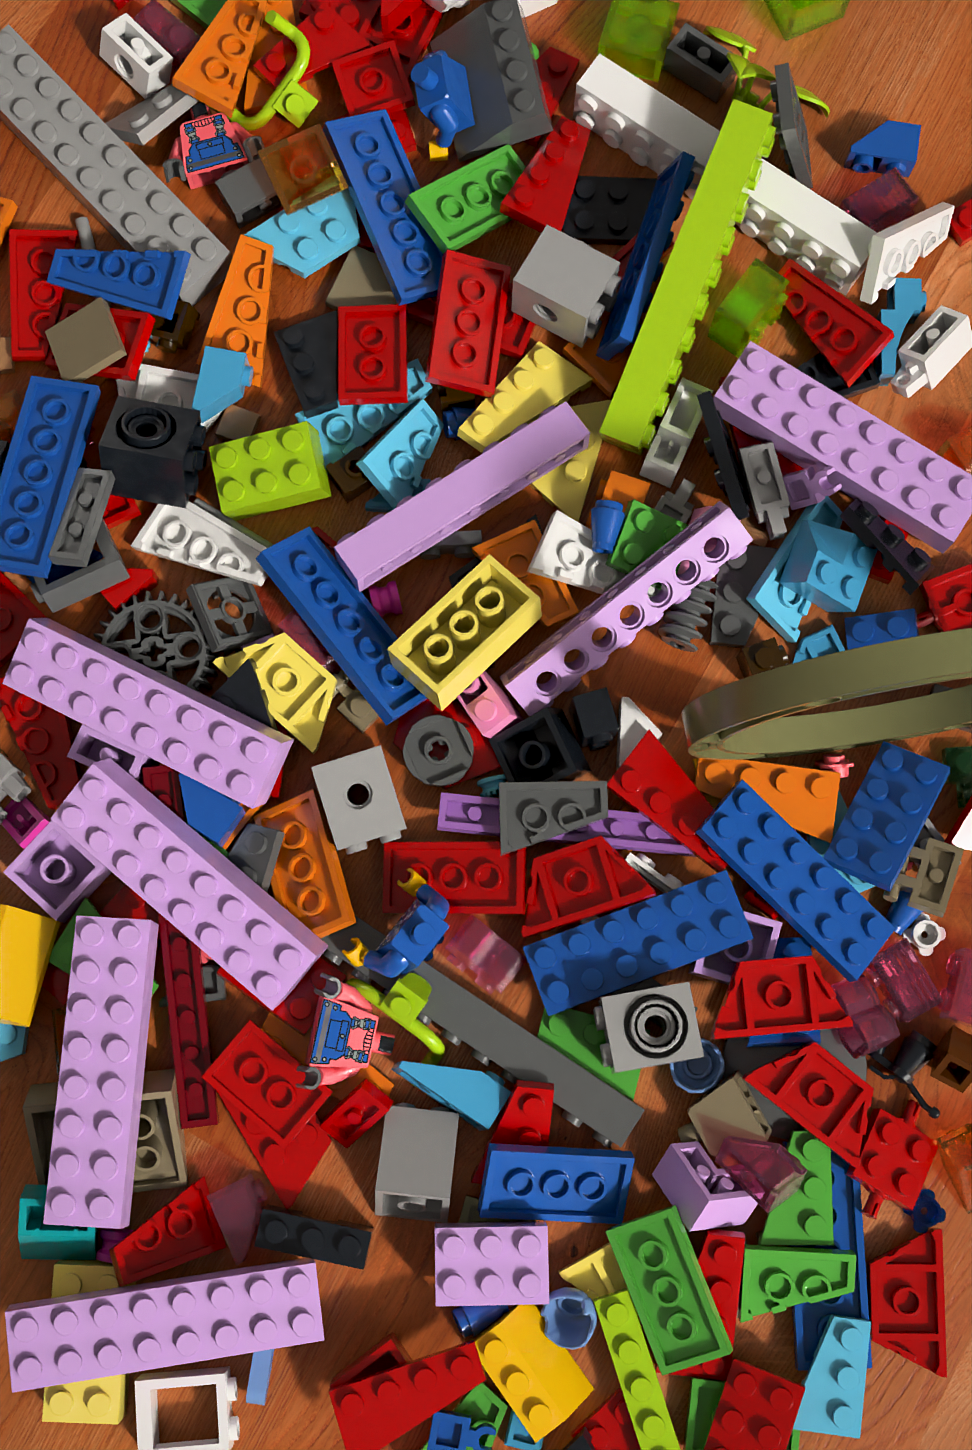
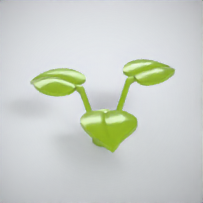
M706 26L703 31L704 35H714L727 43L735 45L742 55L730 52L726 55L738 76L735 91L731 98L732 101L735 99L764 110V107L772 100L771 92L758 103L757 101L760 96L750 90L755 77L772 81L776 80V76L764 67L747 60L749 51L755 53L757 49L746 39L722 28ZM749 77L745 88H742L743 78ZM795 85L798 97L816 103L827 118L830 113L829 107L809 90Z

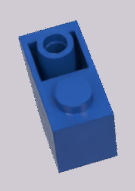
M891 120L886 121L851 145L844 161V168L853 169L858 173H882L890 178L909 177L917 162L921 125Z
M179 773L188 825L197 833L222 848L246 812L240 806V802Z

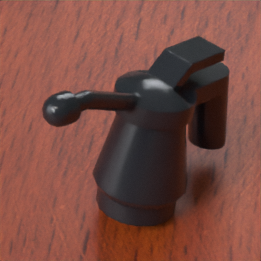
M880 1024L868 1055L894 1075H884L872 1065L869 1069L883 1080L895 1079L899 1083L906 1084L920 1106L929 1113L928 1115L934 1119L938 1118L940 1110L935 1106L932 1108L928 1105L912 1083L914 1081L913 1076L934 1057L933 1053L937 1046L922 1034L912 1030L909 1036L904 1037L892 1063L883 1057L892 1032Z

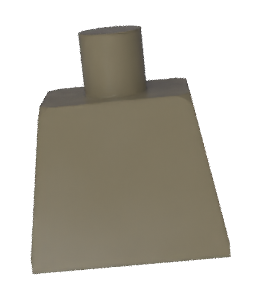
M739 1069L720 1081L714 1089L704 1093L692 1102L687 1109L692 1122L678 1128V1135L682 1143L695 1141L700 1143L703 1141L709 1154L717 1156L768 1141L772 1129L747 1083L742 1079L743 1076Z

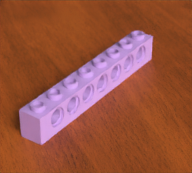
M721 501L717 502L500 676L501 681L529 716L546 707H550L555 697L563 691L568 692L574 689L580 683L581 677L589 670H596L604 665L609 658L608 655L618 647L623 648L629 645L635 639L636 633L646 625L651 626L658 622L664 615L663 611L673 603L679 604L687 599L692 592L691 589L701 581L706 582L712 579L719 572V567L727 560H733L741 556L746 551L747 545L753 541V538L732 510ZM710 538H717L715 549L705 553L704 545L706 541ZM683 560H689L688 570L683 574L677 575V565ZM657 582L662 583L661 591L656 596L649 597V587ZM634 605V612L630 617L620 618V612L623 607ZM597 628H607L606 635L602 639L592 640V634ZM573 649L579 650V656L576 660L572 662L564 661L568 651ZM542 672H552V677L547 683H536L537 677Z

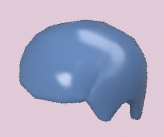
M701 1038L704 1057L669 1064L674 1083L689 1093L704 1094L714 1089L724 1075L725 1062L721 1051L715 1044L704 1038Z
M563 1287L550 1292L549 1304H543L540 1313L545 1319V1336L557 1346L571 1350L585 1347L593 1335L597 1324V1311L592 1299L588 1297L587 1293L578 1288Z

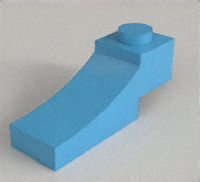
M896 278L895 284L887 290V309H881L876 317L878 321L890 328L894 333V338L874 359V369L880 381L879 386H888L895 375L897 350L906 324H914L919 314L925 311L927 294L926 291H922V279Z

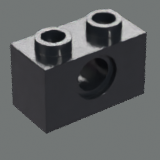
M607 687L572 697L568 710L581 749L589 747L590 751H597L609 747V742L615 738L619 726Z

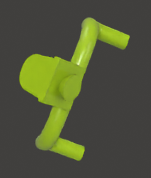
M270 10L265 16V21L295 44L297 56L293 66L256 115L246 117L235 108L232 118L227 116L231 122L239 123L247 131H254L265 126L277 111L300 128L319 102L318 99L297 83L309 64L310 47L308 40L292 23L274 10Z
M408 973L396 981L387 996L360 979L352 978L345 982L355 987L366 1000L420 1039L430 1049L421 1061L422 1064L437 1065L445 1054L443 1042L432 1030L416 1019L428 1002V997L432 991L430 984L424 978L415 973Z

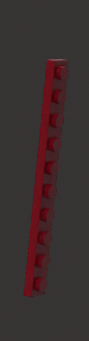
M166 765L142 768L144 787L186 823L185 807L179 780L180 772ZM158 912L181 1129L218 1125L220 1122L216 1089L202 1078V1075L213 1064L201 951L196 944Z

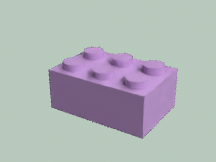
M546 1221L435 1223L436 1306L549 1304L548 1226Z

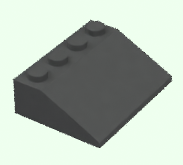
M492 0L483 3L430 42L432 52L439 49L444 50L449 58L466 67L475 125L457 132L454 136L453 141L459 162L495 151L507 144L513 145L553 131L525 15L519 0Z

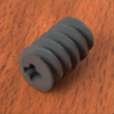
M711 580L701 581L691 589L692 592L687 599L679 604L673 603L668 607L670 611L666 612L663 617L666 624L660 625L658 630L662 636L661 640L674 648L688 652H697L698 647L690 641L691 639H702L703 635L695 630L696 626H707L708 622L701 618L700 615H711L713 610L705 605V602L717 601V597L710 592V589H718L719 586Z

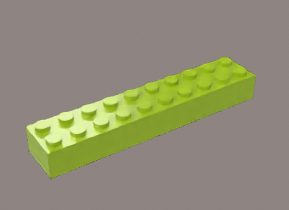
M733 99L599 433L603 441L638 455L642 454L644 448L650 449L657 432L655 430L656 426L653 425L657 416L661 418L664 416L669 404L668 387L670 384H677L683 368L681 366L682 360H680L683 352L689 353L696 336L694 333L696 327H693L696 319L702 321L709 304V301H707L709 297L707 291L709 287L715 289L722 272V261H720L722 254L728 256L735 241V222L741 224L749 205L747 203L749 199L748 190L755 191L760 180L763 164L761 158H768L775 142L774 135L777 128L772 126L773 113Z

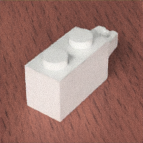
M941 305L898 350L902 366L890 382L893 392L909 398L922 386L932 390L972 348V330L968 315Z

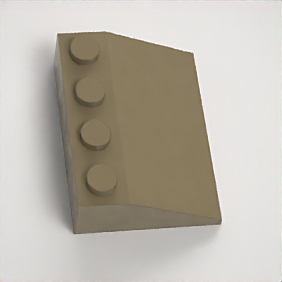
M175 1068L144 1072L133 1192L188 1186L184 1129H181ZM58 1082L31 1085L23 1105L38 1185H47Z

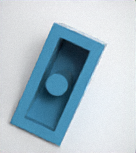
M205 346L192 409L200 411L201 423H204L243 398L245 386H251L254 368L249 365L246 353Z

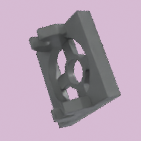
M227 577L191 584L186 589L212 653L223 651L225 656L234 650L238 653L242 651L241 646L270 634L274 635L253 584ZM231 592L238 595L245 602L243 603L238 598L232 597ZM211 596L213 599L220 597L222 602L219 604V608L209 610L207 606L208 598ZM225 603H232L237 606L240 611V618L234 619L230 617L225 611ZM251 613L252 626L249 632H247L243 620L246 614ZM223 619L226 623L231 624L236 636L223 633L216 627L214 621Z

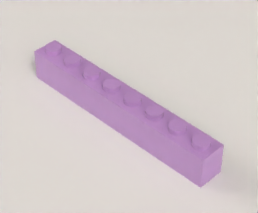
M566 401L558 407H548L540 414L537 420L529 425L527 423L521 424L513 430L510 437L502 442L495 441L489 444L482 454L472 461L470 459L462 461L448 476L443 479L438 477L429 482L421 493L414 497L410 495L403 498L394 510L386 515H376L367 523L365 528L357 533L350 532L344 535L334 547L337 562L359 592L363 591L588 448L589 430Z

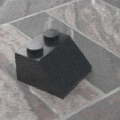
M546 707L489 739L508 782L574 781L592 771L563 710L560 708Z

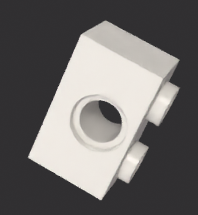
M127 13L102 28L99 56L145 100L170 83L173 57Z

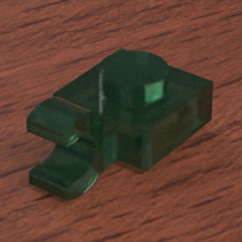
M972 746L944 748L942 750L943 764L950 767V774L945 785L956 784L958 808H965L972 796Z

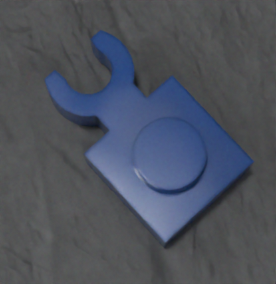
M441 1409L433 1414L427 1450H466V1446L472 1447L474 1450H492V1447L483 1446L479 1442V1438L483 1434L495 1435L496 1427L489 1423L480 1424L476 1428L470 1427L471 1415Z

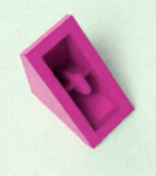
M26 797L20 802L12 800L4 808L8 814L1 824L13 839L25 849L49 824L51 819Z

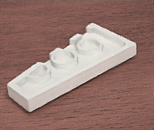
M941 202L874 234L867 248L869 258L860 300L869 304L874 303L878 299V291L881 288L885 290L891 288L895 284V276L899 272L908 273L914 267L919 256L925 258L948 236L955 206Z
M188 501L186 508L158 504L131 544V547L137 551L257 586H262L268 577V574L256 560L259 553L267 549L265 546Z
M558 510L551 515L527 572L600 594H604L626 576V574L605 565L609 554H600L592 551L591 529ZM650 586L648 596H656L661 590Z

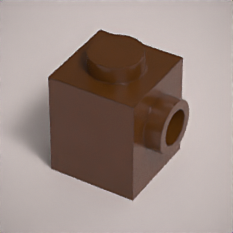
M953 1025L937 1045L930 1076L962 1093L972 1083V1035Z

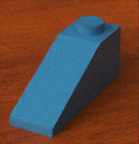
M408 1061L397 1062L391 1069L454 1113H459L460 1118L479 1131L489 1130L511 1094V1091L503 1086L505 1081L491 1071L483 1073L482 1071Z

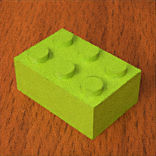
M308 421L209 446L221 512L230 519L237 521L331 497L319 432Z

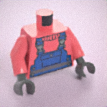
M198 103L190 108L192 121L180 125L181 136L174 139L168 160L163 163V169L167 183L173 177H181L182 181H186L187 177L190 189H195L215 183L227 171L237 170L247 165L248 160L250 163L253 162L254 155L264 154L266 156L267 152L260 136H253L239 123L230 122L223 113L211 115L210 109L206 104Z
M326 973L320 974L321 977L326 979L325 988L323 990L314 989V993L319 995L305 1058V1063L308 1066L299 1065L296 1069L306 1074L303 1083H296L298 1088L313 1090L319 1085H331L353 1077L359 1072L360 1068H368L371 1052L391 1056L394 1047V1034L376 1031L379 1017L372 1014L371 1003L355 987L343 983L336 977Z

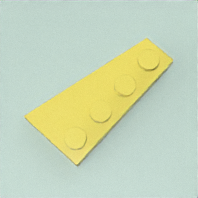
M538 341L495 388L494 394L490 398L487 397L459 427L457 436L482 453L489 444L495 441L500 443L510 437L513 430L521 424H528L537 420L540 414L548 407L559 406L565 401L567 402L570 396L579 390L582 392L589 388L593 378Z

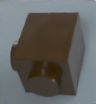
M775 637L742 648L736 656L744 678L789 664L783 645L778 646Z

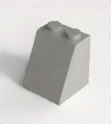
M397 1103L395 1106H391L390 1110L385 1114L375 1188V1215L442 1223L448 1222L459 1113H454L445 1107H433L431 1110L418 1109L409 1103Z

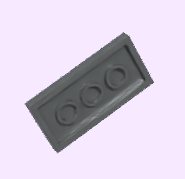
M789 63L776 65V80L770 81L773 103L775 102L777 111V113H773L774 127H777L776 135L779 134L780 147L784 151L785 163L788 165L790 177L811 189L813 188L806 122Z

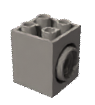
M546 225L513 279L511 311L583 348L587 339L593 340L602 325V321L599 319L604 311L610 312L617 301L619 294L616 291L621 282V277L618 276L620 262L593 249L586 243Z
M381 745L311 767L337 851L345 848L348 855L367 849L366 841L380 838L381 844L402 837L400 831L407 829ZM359 783L366 786L369 791V797L365 803L355 804L350 800L348 792L352 785Z
M689 982L601 997L598 1001L599 1006L593 1009L597 1031L604 1030L606 1040L605 1044L600 1045L603 1066L611 1067L612 1074L704 1057ZM654 1018L661 1023L662 1034L660 1037L654 1038L646 1033L645 1021L647 1019Z

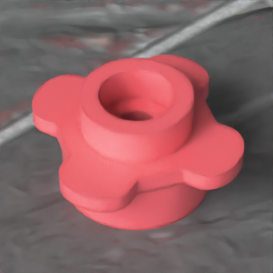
M834 753L823 755V760L815 761V766H819L820 770L841 773L840 778L849 776V767H853L854 762H849V759H845L844 754Z

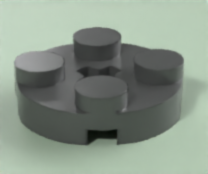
M441 715L428 716L415 723L410 729L403 747V757L408 770L415 778L428 786L443 787L456 783L465 776L473 762L474 746L468 730L458 721ZM434 742H439L441 746H448L449 750L444 753L445 759L439 761L437 757L431 758L429 756V752L433 750L432 744Z

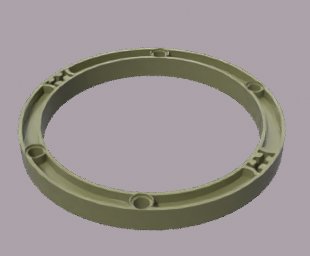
M972 628L915 636L836 652L755 674L710 691L690 702L682 710L688 753L698 758L712 760L778 758L881 744L883 741L893 742L971 726L972 684L880 705L819 714L783 716L871 694L937 682L972 678Z

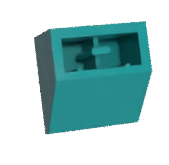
M26 1184L19 1201L18 1240L21 1259L96 1260L98 1228L43 1224L47 1185Z

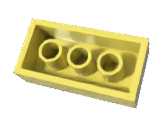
M489 554L387 648L392 667L443 711L542 617L540 597Z
M61 1260L54 1264L51 1298L119 1287L113 1263L100 1260ZM136 1281L125 1286L135 1285ZM129 1373L45 1387L42 1422L119 1424L127 1415Z

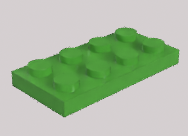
M507 144L409 194L405 204L442 254L447 249L455 251L513 220L499 212L500 206L526 166L512 147Z
M676 1204L608 1228L605 1232L661 1375L663 1376L731 1354L733 1347Z

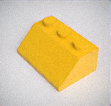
M0 904V1023L30 1027L60 922Z
M514 1305L507 1313L503 1314V1316L475 1338H470L469 1341L475 1340L482 1366L536 1443L563 1423L590 1395L594 1387L567 1348L557 1346L545 1336L544 1316H541V1311L537 1305Z

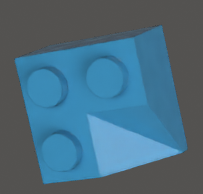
M802 520L779 583L827 612H855L878 549L867 547L854 533L810 520Z

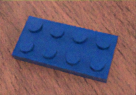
M883 741L823 858L833 868L890 892L950 774V767Z
M489 1143L477 1209L480 1218L621 1224L623 1222L635 1157L631 1151Z

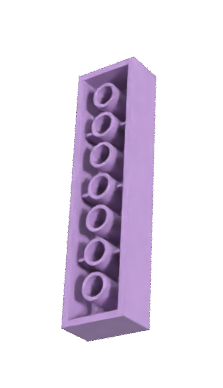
M752 341L748 343L714 395L713 399L716 410H719L722 419L761 443L772 441L776 452L804 469L813 467L815 473L827 466H833L836 471L827 476V480L831 485L841 483V492L854 500L858 498L862 502L870 503L877 509L880 516L942 554L955 542L972 514L971 474Z
M49 618L28 619L2 683L252 809L267 803L294 741L293 738Z
M111 758L93 763L50 818L272 1011L286 999L329 947Z
M76 915L43 1224L113 1229L129 1226L159 924L152 920Z
M311 1258L294 1259L11 1304L5 1311L12 1393L324 1341L316 1262Z

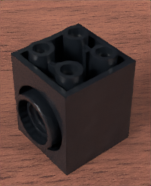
M118 396L98 444L101 470H111L116 478L110 495L186 508L190 495L195 496L199 483L198 472L199 470L204 471L207 463V450L202 449L206 436V427L201 426L200 411Z

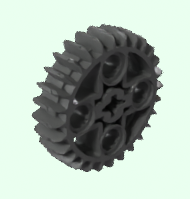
M160 590L157 600H154L151 593L146 591L145 601L140 602L137 596L132 594L133 605L128 607L127 604L121 603L122 611L119 614L109 609L108 613L113 619L110 623L100 620L99 623L106 631L104 634H93L102 645L120 654L128 653L130 659L177 681L176 671L197 668L194 676L185 686L201 693L199 691L201 687L209 690L212 689L211 684L206 678L207 676L218 677L217 671L211 668V664L219 657L212 655L211 648L195 611L192 610L190 612L192 604L189 599H185L179 605L180 598L177 594L173 593L170 600L167 601L166 594ZM151 615L160 616L157 626L153 628L144 627L146 618ZM168 615L180 618L193 631L172 634ZM134 621L136 639L116 641L122 630ZM190 643L199 645L196 655L193 657L183 656V649L186 645ZM155 649H159L163 654H159L157 657L158 661L154 662L150 656L155 654Z

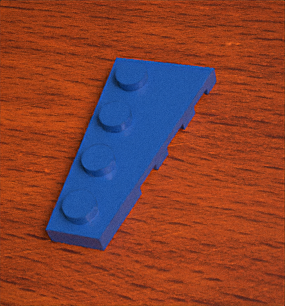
M56 249L47 283L91 297H102L105 301L172 320L191 254L187 251L176 250L174 252H160L159 250L129 252L127 250Z

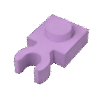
M827 466L815 473L814 468L809 467L783 476L791 510L817 504L824 500L825 496H830L842 488L841 483L831 485L827 480V476L836 471L835 468Z

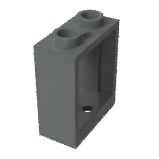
M103 518L96 541L104 559L51 583H48L46 578L33 576L35 582L30 584L37 601L39 603L45 601L52 613L130 578Z

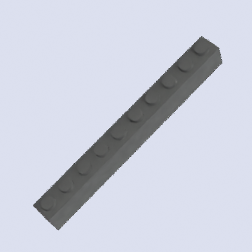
M355 916L357 923L321 938L329 946L322 955L337 965H340L342 960L353 966L342 953V950L351 951L355 948L354 944L350 941L351 938H359L369 951H375L386 936ZM424 961L417 968L408 972L421 976L432 988L428 1002L417 1016L418 1020L429 1026L432 1020L444 1028L441 1032L443 1037L459 1046L461 1041H464L474 1049L470 1055L486 1066H489L493 1061L504 1068L500 1075L513 1084H516L517 1080L554 1083L553 1102L565 1109L561 1115L563 1118L578 1128L583 1122L593 1128L595 1131L592 1137L609 1149L613 1143L619 1147L623 1146L645 1111L643 1108ZM364 964L359 967L353 966L354 970L351 973L368 984L374 980L384 987L381 993L385 996L390 992L396 981L406 975L399 974L393 978L386 977L366 968Z

